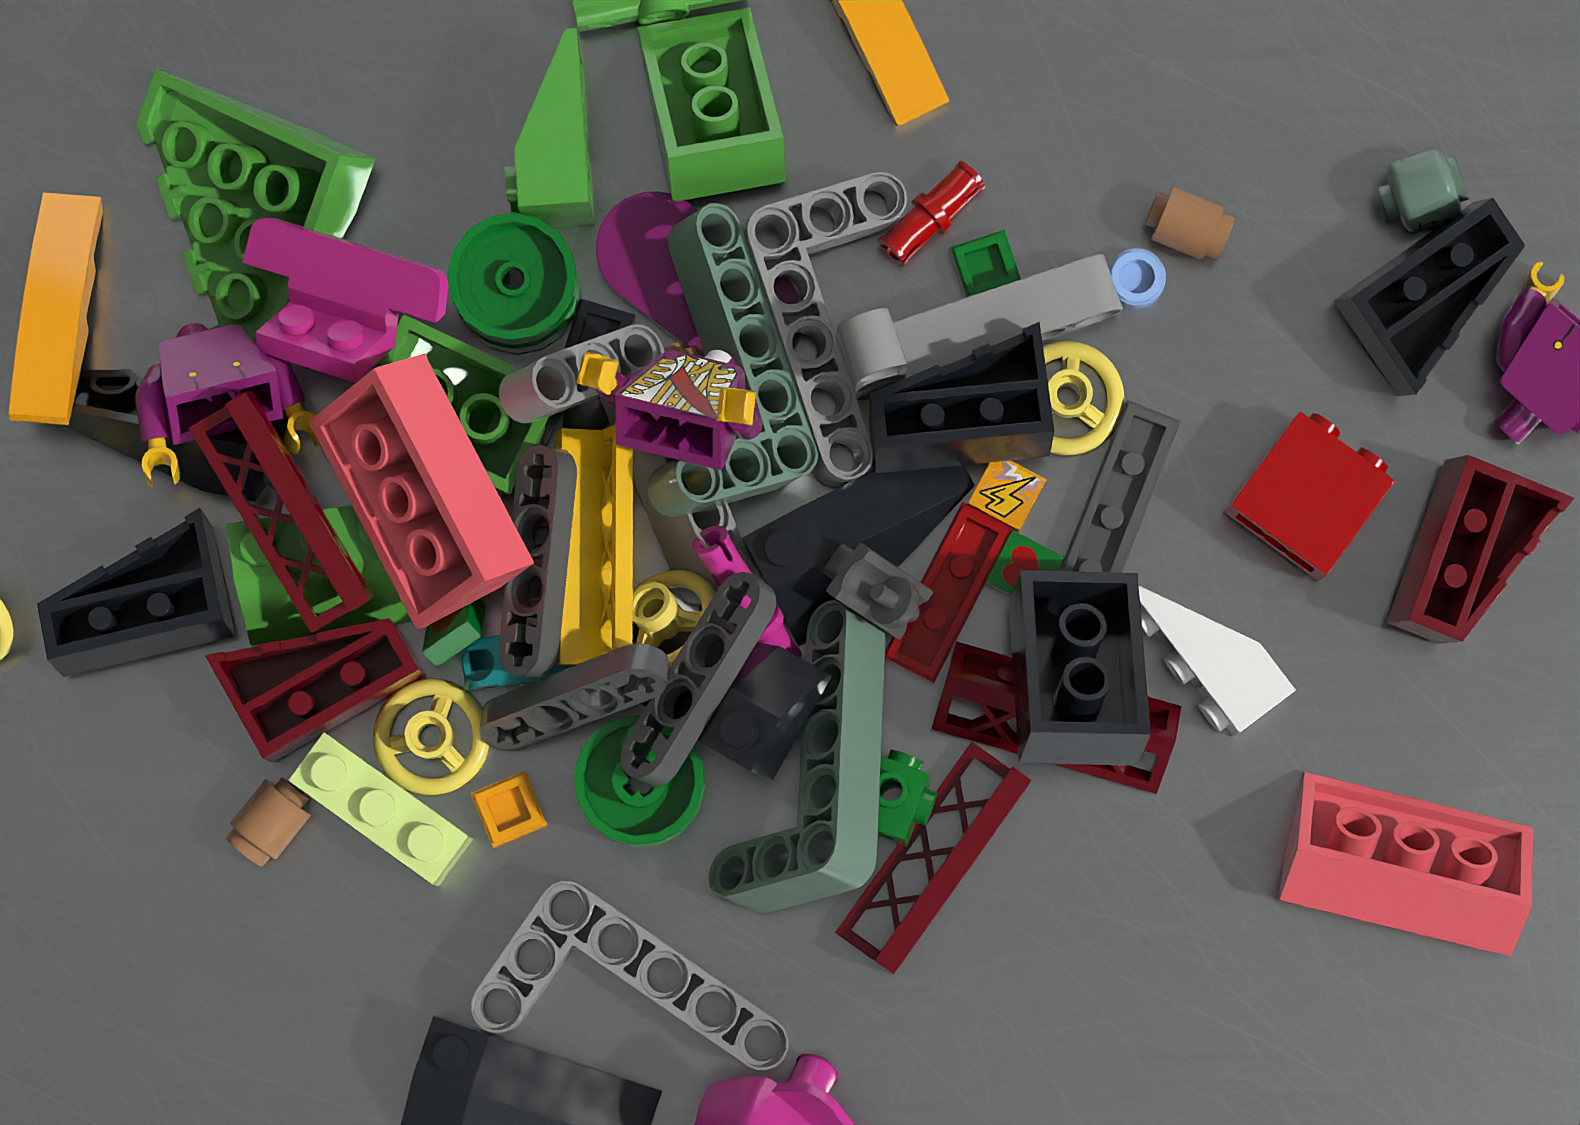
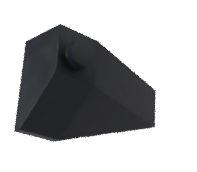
M964 465L876 474L874 470L742 537L751 562L761 580L769 584L774 590L776 603L784 616L783 621L798 647L806 643L808 623L813 612L826 601L836 600L840 602L826 591L833 580L823 573L825 565L837 548L845 544L855 550L861 542L899 567L974 488L975 484Z
M632 621V644H635L639 628ZM692 631L678 632L672 638L663 640L657 648L666 655L670 654L685 644ZM717 640L707 649L704 661L706 668L712 667L721 659L724 652L723 640ZM757 642L697 740L747 770L773 780L832 676L780 646ZM691 691L681 694L676 700L673 709L675 719H680L689 711L692 705ZM647 700L640 704L646 707L650 700Z
M435 1015L432 1018L413 1073L401 1125H651L662 1090L441 1015Z

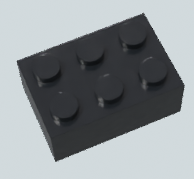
M1020 570L1009 601L1019 763L1137 765L1151 735L1138 573Z

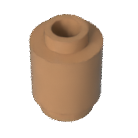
M1173 186L1168 196L1157 193L1145 225L1155 228L1151 237L1153 241L1200 260H1203L1204 256H1208L1218 261L1236 217L1223 213L1224 206Z
M283 777L280 778L276 785L264 779L230 822L233 829L225 839L252 862L263 867L270 857L277 859L311 817V814L303 807L310 798Z

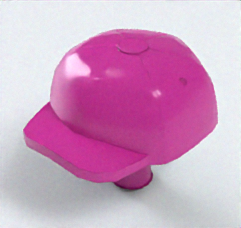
M815 1054L799 1055L796 1059V1065L786 1082H776L760 1076H748L713 1083L707 1087L703 1095L695 1125L855 1124L837 1100L828 1094L832 1086L839 1080L837 1070L827 1059Z

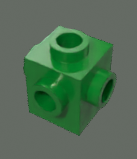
M890 750L887 758L881 756L878 837L907 847L915 824L919 823L924 826L927 824L935 804L937 792L929 789L931 784L930 773L921 770L923 761L896 750ZM890 789L902 791L901 796L894 801L883 799L885 792Z

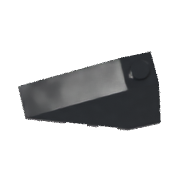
M130 369L80 370L69 425L63 426L142 463L144 454L149 450L148 443L141 442L135 394L142 379H136L135 373ZM282 411V419L270 422L284 444L288 417L286 412ZM240 429L210 436L219 453L243 459L247 441ZM171 438L166 440L167 448L175 453L178 460L179 481L201 491L229 496L196 440L177 445L173 444ZM253 453L251 461L259 463L258 459ZM226 463L237 481L241 466ZM160 464L154 467V469L172 477L170 466ZM253 469L248 470L243 493L249 501L255 502L270 481L267 474Z

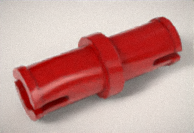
M959 161L955 168L927 195L920 192L911 201L913 208L885 235L878 238L877 241L880 243V247L895 263L904 266L908 259L936 232L943 235L952 226L950 219L978 192L985 188L982 178L967 163Z

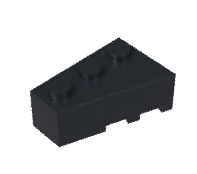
M1493 197L1472 202L1461 210L1458 216L1441 224L1335 299L1334 302L1398 396L1417 395L1426 383L1428 374L1444 352L1450 350L1460 336L1458 333L1477 307L1483 305L1524 249L1525 244Z
M1040 321L1023 328L1021 334L990 346L987 343L973 349L971 355L940 368L939 365H935L871 392L869 427L874 454L875 474L1050 457L1055 430Z
M201 508L184 517L186 521L155 539L149 537L135 546L137 550L106 568L103 565L37 603L47 660L63 677L235 637L214 529Z

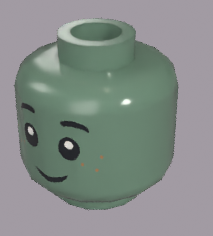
M1428 149L1390 163L1386 173L1389 184L1378 188L1388 220L1400 217L1404 227L1411 232H1419L1452 220L1460 214L1461 202L1469 200L1455 156L1445 158L1444 154L1437 149Z

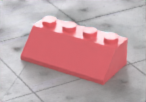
M425 354L373 368L308 421L417 630L499 589L534 564Z
M1304 772L1283 859L1279 900L1355 918L1364 922H1372L1413 932L1421 936H1429L1479 950L1511 956L1532 907L1533 827Z

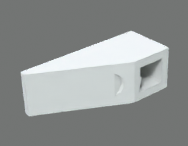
M1139 586L1143 635L1149 638L1155 634L1168 651L1162 657L1166 666L1182 685L1189 681L1192 682L1204 698L1198 704L1201 712L1218 732L1227 728L1232 736L1240 733L1296 691L1259 642Z

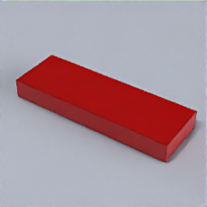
M964 502L961 503L921 580V583L934 593L928 601L918 606L919 616L915 621L907 623L906 632L899 640L892 636L885 650L886 661L934 685L1002 549L1014 529L1013 527Z

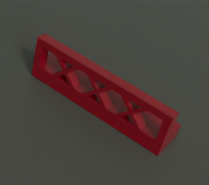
M252 391L241 394L226 403L223 408L189 427L190 432L311 633L347 612H351L374 597V594ZM233 417L247 441L243 459L219 453L207 431ZM253 453L255 454L259 463L251 461ZM226 463L241 466L237 481ZM249 469L266 473L276 489L278 496L274 511L251 505L243 493ZM283 505L286 506L290 515L281 513ZM257 514L272 518L268 533ZM279 520L298 526L309 545L305 562L280 555L274 545ZM314 555L321 566L312 564ZM288 566L303 569L299 585ZM310 572L326 575L342 602L318 616L304 595Z
M956 641L931 729L1018 754L1017 733L1007 723V720L1016 717L1012 657ZM953 696L978 703L985 715L971 720L950 714L949 709ZM1148 697L1151 735L1144 751L1156 754L1151 772L1130 765H1055L1157 794L1176 742L1182 706Z
M971 742L936 790L937 797L928 819L929 822L934 814L958 811L962 830L961 838L953 847L930 850L926 825L916 823L907 847L899 844L896 846L835 933L885 970L894 974L1032 780L1016 768H1008L974 742ZM973 759L1002 779L988 799L964 802L960 777ZM954 787L957 804L940 806ZM982 807L968 826L965 809ZM920 835L923 852L906 854ZM948 854L934 874L931 857ZM924 858L928 878L926 887L919 895L896 898L892 872L900 862ZM886 882L889 899L872 902ZM914 902L900 922L897 905ZM890 906L894 931L881 950L852 931V928L865 910Z

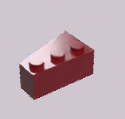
M1470 455L1445 460L1387 623L1439 644L1463 642L1507 586V579L1525 556L1531 555L1541 542L1539 538L1557 515L1566 510L1574 497Z
M390 618L318 632L315 635L285 641L278 640L263 643L260 646L205 655L262 759L269 762L276 761L320 736L323 732H327L392 695L399 689L425 676L399 627Z

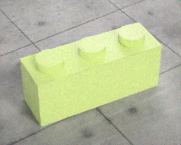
M323 732L289 779L295 786L435 886L441 885L474 839L325 732Z

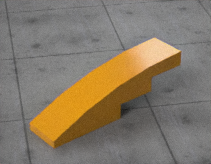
M831 0L837 15L843 18L864 67L871 73L895 125L899 127L950 101L902 0Z
M43 192L29 260L15 351L8 413L11 421L69 425L89 333L86 316L96 274L94 252L103 215L101 197Z

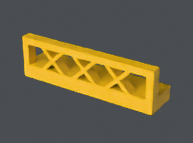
M616 424L603 430L561 428L555 431V447L567 450L573 456L577 466L560 646L555 666L573 667L632 644L633 449L616 445Z

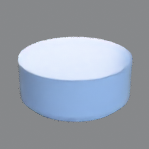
M1140 248L1126 250L1120 253L1109 267L1121 305L1126 308L1140 309L1147 307L1158 299L1164 289L1166 282L1165 268L1161 260L1148 250Z

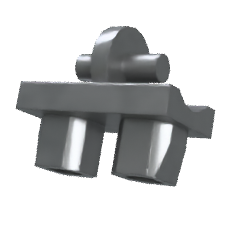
M861 542L855 550L845 544L840 545L823 570V573L833 580L826 589L830 595L899 640L906 632L907 623L913 622L918 618V606L928 601L934 593L924 584Z

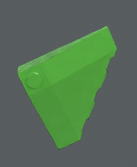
M155 69L136 124L143 144H156L166 173L155 177L169 218H182L192 249L182 253L196 295L208 293L219 324L209 328V330L231 324L241 326L253 341H257L255 332L289 302L287 288L289 277L242 263L252 225L262 218H276L342 239L357 212L375 159L327 136L163 70Z

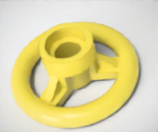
M1057 341L1043 345L1045 364L1062 358L1061 371L1054 374L1048 382L1052 414L1055 413L1064 418L1077 417L1092 428L1088 433L1074 438L1054 436L1051 453L1057 455H1077L1088 452L1104 443L1117 426L1124 408V388L1120 375L1112 362L1104 354L1087 344L1075 341ZM1080 361L1094 368L1105 384L1107 405L1104 413L1090 404L1093 397V388L1087 376L1079 371ZM1064 387L1073 389L1078 396L1077 403L1070 406L1062 404L1058 400L1057 391Z
M686 570L662 572L641 582L633 589L632 621L639 628L635 644H647L658 647L663 640L672 638L678 632L693 631L716 593L713 586L699 574ZM678 587L693 591L701 601L702 611L683 610L669 589ZM680 647L679 649L670 654H667L669 659V668L673 664L682 647Z
M429 678L417 680L394 692L382 705L375 720L373 730L374 751L381 768L391 780L413 793L440 795L459 789L478 773L488 754L489 744L481 739L479 733L483 712L481 704L469 691H465L464 687L444 679ZM434 696L430 711H422L415 714L408 721L404 734L391 736L393 722L404 706L417 698ZM452 702L462 708L472 727V745L466 759L451 745L453 729L447 717ZM430 725L437 726L441 732L440 741L432 747L424 746L420 739L422 730ZM412 751L421 758H439L450 769L451 773L436 778L421 777L405 769L395 755Z

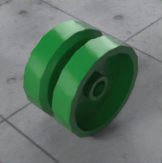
M515 212L489 216L468 229L452 251L447 273L451 300L471 335L490 348L515 354L540 350L561 337L574 319L581 289L573 253L559 231L540 218ZM521 275L523 277L524 283L518 289L510 290L503 286V284L511 285V276Z
M641 715L619 717L597 729L581 749L574 772L576 800L588 822L610 840L635 848L663 845L683 834L700 813L706 792L704 765L695 746H693L671 781L662 786H652L645 794H641L639 790L635 793L631 789L630 780L632 777L623 770L621 750ZM664 726L661 732L670 736L673 730ZM651 750L646 759L652 763L656 754Z

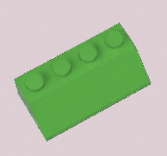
M352 505L323 509L374 594V597L313 633L308 629L246 523L240 521L226 524L234 584L250 646L315 635L318 632L387 618L393 620L397 625L412 622ZM260 518L268 533L272 518ZM279 520L274 545L280 555L305 562L309 545L298 526ZM314 555L312 564L321 566ZM288 566L299 585L303 569ZM310 572L304 595L318 616L342 602L326 575Z

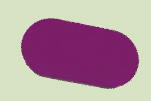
M651 191L632 195L613 207L599 228L596 239V257L603 279L613 293L677 342L682 341L686 348L698 346L705 357L668 247L669 232L674 225L695 213L698 209L685 200L672 202L671 194L665 192ZM775 279L773 287L777 298L789 305L797 304L799 295L793 284L788 279ZM796 333L793 336L792 345L794 351L800 342L802 333Z

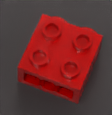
M1300 411L1291 420L1224 512L1319 581L1329 573L1395 483V480L1385 473L1389 467L1377 455L1362 447L1356 452L1339 440L1338 437L1341 432L1329 420L1317 413H1312L1308 417Z

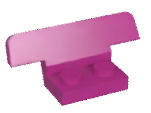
M276 218L259 219L251 227L242 263L289 277L287 287L289 302L255 332L257 346L264 354L356 383L395 347L399 312L433 323H437L445 315L448 280L445 273L439 268Z

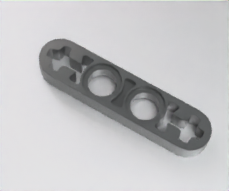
M541 444L530 447L519 460L512 521L534 564L505 584L499 638V659L503 668L512 675L531 678L544 677L551 672L559 654L577 480V466L573 456L567 450ZM551 467L550 478H543L544 468ZM539 498L549 499V506L539 505ZM544 516L549 525V534L545 543L538 548L533 540V529L538 519ZM537 575L543 584V593L538 604L532 607L527 599V588L531 579ZM527 617L537 618V624H526ZM526 644H533L532 656H525Z
M739 572L726 578L720 585L669 668L665 691L649 701L625 740L621 750V764L623 770L629 776L655 787L666 784L677 774L772 619L776 609V595L769 584L752 574ZM747 595L751 601L748 607L744 609L740 604ZM727 622L736 627L733 633L724 628ZM717 640H723L724 652L717 664L706 668L704 661L707 649ZM691 691L692 705L689 711L680 719H675L673 709L676 700L681 694ZM664 726L673 730L670 736L661 732ZM651 750L656 754L652 763L646 759Z
M647 644L626 645L494 697L487 701L483 707L479 731L480 737L485 743L503 750L522 749L661 695L666 689L669 668L668 656L655 646Z

